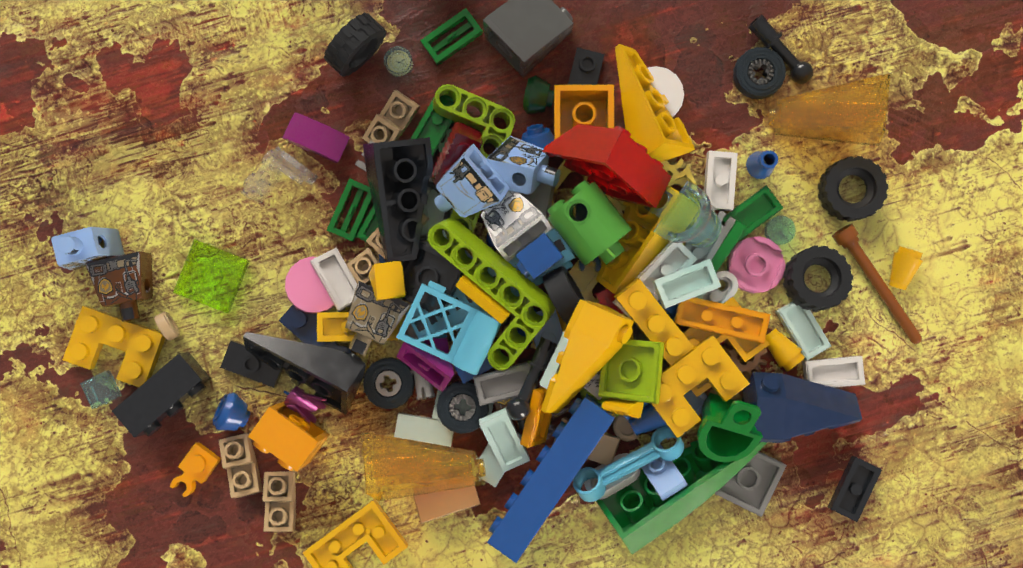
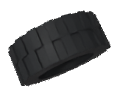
M369 13L358 15L343 26L327 46V50H325L324 59L342 77L349 76L363 66L379 49L386 36V30Z
M862 156L846 157L829 166L826 172L821 175V181L817 188L819 189L818 198L822 202L821 206L823 209H826L830 216L837 217L838 220H847L849 222L864 219L875 214V211L881 209L884 205L883 202L888 196L887 189H889L886 182L887 177L881 171L882 168L878 164L873 163V160L869 158L865 159ZM855 175L864 181L866 194L861 201L849 203L841 197L839 184L846 176Z
M812 246L790 258L791 261L787 262L783 275V287L787 291L788 298H791L797 306H801V309L812 310V312L823 311L841 304V301L846 300L849 296L848 293L853 286L851 285L853 280L851 266L846 262V258L843 255L841 256L837 250L830 249L828 246ZM812 265H820L830 274V286L822 293L813 292L805 284V271Z

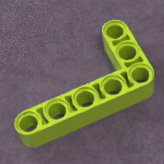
M450 84L442 85L435 93L433 99L435 112L442 117L454 122H461L480 131L483 144L490 143L497 149L511 135L515 124V117L509 109ZM442 95L450 96L454 101V105L444 106L440 102L439 97ZM467 107H476L480 111V117L473 118L469 116L466 110ZM497 117L502 118L506 122V129L497 128L494 125L493 119ZM482 144L479 151L487 158L489 155L484 152ZM452 208L450 218L463 223L473 233L481 211L464 218L460 217ZM444 230L445 235L449 240V234L446 230Z
M445 219L429 229V244L515 316L489 349L487 356L489 364L493 368L506 370L517 360L553 316L555 307L543 290L526 278L456 219ZM442 229L448 232L449 240L443 236ZM465 248L472 252L473 259L466 255ZM488 267L495 271L496 278L488 273ZM510 286L519 291L520 297L515 296L511 292ZM533 306L539 307L543 312V316L536 314ZM517 328H521L525 332L526 337L520 335ZM501 349L506 350L509 357L503 355Z

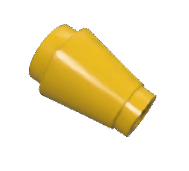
M899 246L897 253L894 252L888 285L906 290L923 262L921 260L923 253Z
M776 328L766 335L765 339L770 344L767 347L779 368L783 367L788 372L805 358L801 353L802 349Z

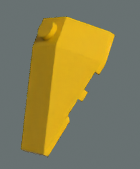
M618 44L615 47L621 100L625 129L631 133L630 138L647 148V154L660 162L695 150L680 118L673 119L665 105L669 101L664 94L661 95L651 85L654 78L637 51Z
M667 186L657 208L624 201L623 205L626 208L623 218L632 228L631 231L618 240L625 251L607 265L602 261L596 281L615 295L618 294L645 269L673 238H677L684 231L699 209L698 205L670 186Z

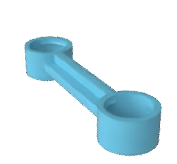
M668 426L659 428L653 433L651 443L599 470L592 467L579 470L573 479V487L582 500L595 502L604 495L608 484L658 458L672 461L680 457L684 451V442L681 436L679 438L675 437ZM666 438L677 439L675 445L669 449L658 448L659 444ZM591 478L598 479L597 485L593 489L581 491L585 481Z

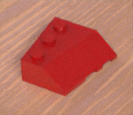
M577 124L546 145L542 151L549 157L556 156L566 160L563 166L581 175L589 176L587 181L590 184L595 181L600 189L611 198L652 208H657L672 178L663 169L664 165L660 161L651 158L647 154V148L636 143L630 138L631 133L619 126L606 128Z

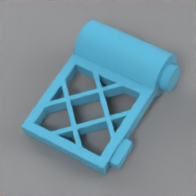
M431 280L428 285L422 283L396 338L448 361L463 371L478 375L502 324L485 310L475 308L445 294L446 287ZM424 292L437 297L440 305L439 309L423 313L420 301ZM441 299L450 303V305L444 307ZM454 307L468 311L464 321L454 326L450 325L445 312ZM418 308L420 315L412 318ZM442 312L448 328L431 333L425 318ZM422 319L427 332L426 336L415 339L405 334L410 323ZM460 328L456 337H454L453 330ZM449 332L453 344L449 352L445 353L436 348L433 337ZM429 339L431 346L422 341Z

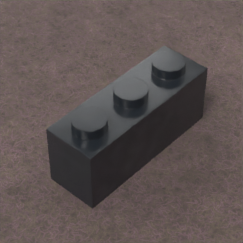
M189 352L179 353L112 410V412L134 438L145 434L149 437L162 427L160 422L165 417L169 416L171 418L184 408L182 403L187 398H195L206 389L204 384L211 377Z

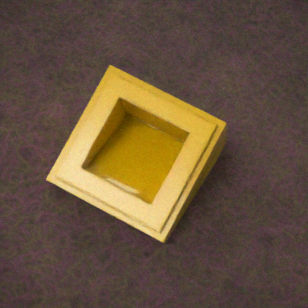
M401 261L374 264L368 276L376 301L405 297Z
M609 398L602 403L601 408L615 414L639 419L641 418L644 402Z

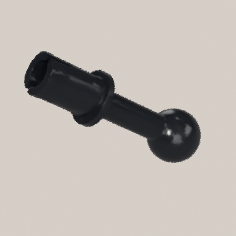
M762 14L750 23L747 28L764 44L763 47H771L783 59L784 63L791 69L790 76L795 83L805 84L811 80L814 73L812 65L806 61H799L779 39L783 35L781 31L777 32Z
M543 337L540 338L531 361L527 360V363L532 366L518 396L512 398L507 404V413L513 420L520 421L528 417L530 413L528 401L542 371L546 370L558 344Z

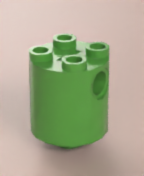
M584 180L571 191L574 195L567 202L564 199H560L547 210L550 214L547 219L584 266L598 256L607 265L625 251L618 240L631 231L632 228L594 181L589 184L588 181ZM580 203L584 204L588 211L587 217L582 221L577 220L573 215L574 207Z

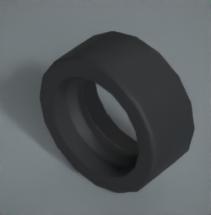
M561 266L543 276V284L558 314L568 325L579 300L585 299L568 270Z

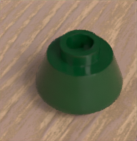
M537 75L528 79L522 108L527 114L545 112L546 107L552 108L554 91L550 90L551 84Z

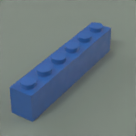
M588 393L583 400L577 397L568 411L572 414L568 423L566 424L561 421L552 434L556 438L551 448L547 445L544 446L536 458L540 462L535 472L531 469L528 470L520 482L524 488L519 495L513 492L504 506L508 512L503 519L497 516L488 530L492 535L487 543L515 563L522 556L616 417L615 413L603 410L601 408L602 403Z

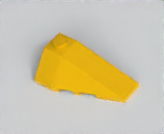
M580 299L566 327L564 337L568 339L565 351L558 353L556 362L559 363L560 368L558 373L550 379L541 411L544 413H559L622 348L623 344L628 342L633 332L631 327L634 320L606 305Z

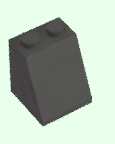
M508 0L483 19L485 39L523 78L572 32L574 23L572 22L571 14L564 7L559 8L552 0Z

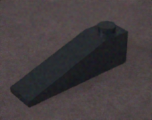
M430 137L363 144L366 174L386 262L417 259L423 227L421 221L424 205H427L428 200L427 189L429 179L432 177L434 168Z
M250 332L244 334L245 350L274 370L283 368L293 383L298 386L301 383L306 384L316 391L314 393L315 396L327 399L321 402L345 415L347 414L365 375V363L360 357L353 353L347 354L341 350Z

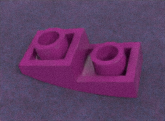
M294 112L282 139L306 151H312L334 163L339 162L350 138L325 124Z

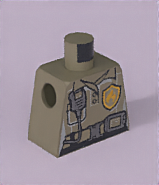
M358 281L345 326L346 329L356 333L349 349L365 356L372 340L384 345L411 304L398 298L376 301L372 286Z

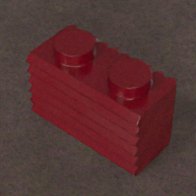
M461 122L454 123L452 132L449 133L445 147L442 148L440 157H437V162H435V167L433 168L432 181L434 184L439 182L443 175L473 143L480 150L483 144L480 131Z

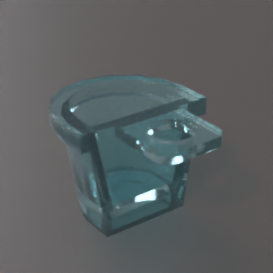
M689 181L685 183L679 193L667 187L664 194H667L668 201L662 208L644 206L646 210L661 218L653 232L667 241L673 243L685 242L692 246L703 248L713 244L720 235L722 223L712 209L709 196L701 188Z

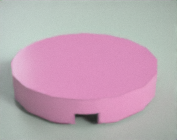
M760 236L745 238L738 242L728 255L726 262L727 271L732 273L738 280V288L749 293L766 292L776 287L783 278L786 265L779 246L770 239Z
M316 257L304 258L295 263L290 268L285 281L288 300L296 309L306 314L327 312L335 306L310 263V260Z

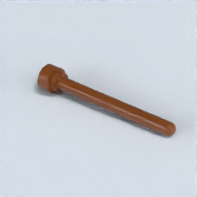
M851 223L839 229L832 235L837 245H842L844 249L847 248L909 340L914 344H919L922 341L921 334L859 245V238L857 237L859 233L854 225Z

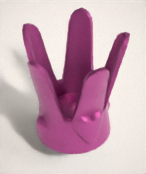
M295 386L290 393L284 391L288 395L284 405L290 410L297 412L309 425L310 421L312 423L317 421L311 412H315L317 408H326V405L318 400L325 401L327 399L308 394L298 386Z

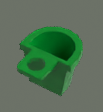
M709 393L701 409V425L697 433L699 449L706 457L719 462L738 461L748 456L763 438L762 432L757 431L754 425L761 415L760 408L739 400L729 399L725 402L719 395Z

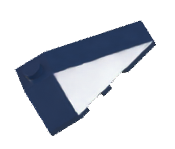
M752 372L748 380L750 384L742 390L744 402L756 405L761 410V415L754 424L757 431L762 432L763 438L760 442L783 443L790 441L792 437L803 434L804 436H809L818 430L834 429L862 420L855 393L786 374Z

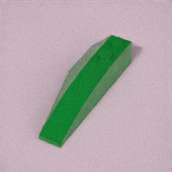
M698 440L690 443V447L684 449L680 457L672 460L688 484L682 490L662 501L640 468V475L636 481L611 496L596 502L633 555L708 500L735 476L768 442H759L757 447L748 456L738 461L719 462L706 457L699 449Z

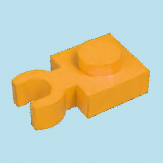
M200 442L195 443L178 466L184 473L175 477L170 487L175 488L181 481L184 482L187 488L182 496L187 497L194 492L196 488L195 481H198L200 484L204 483L221 458Z

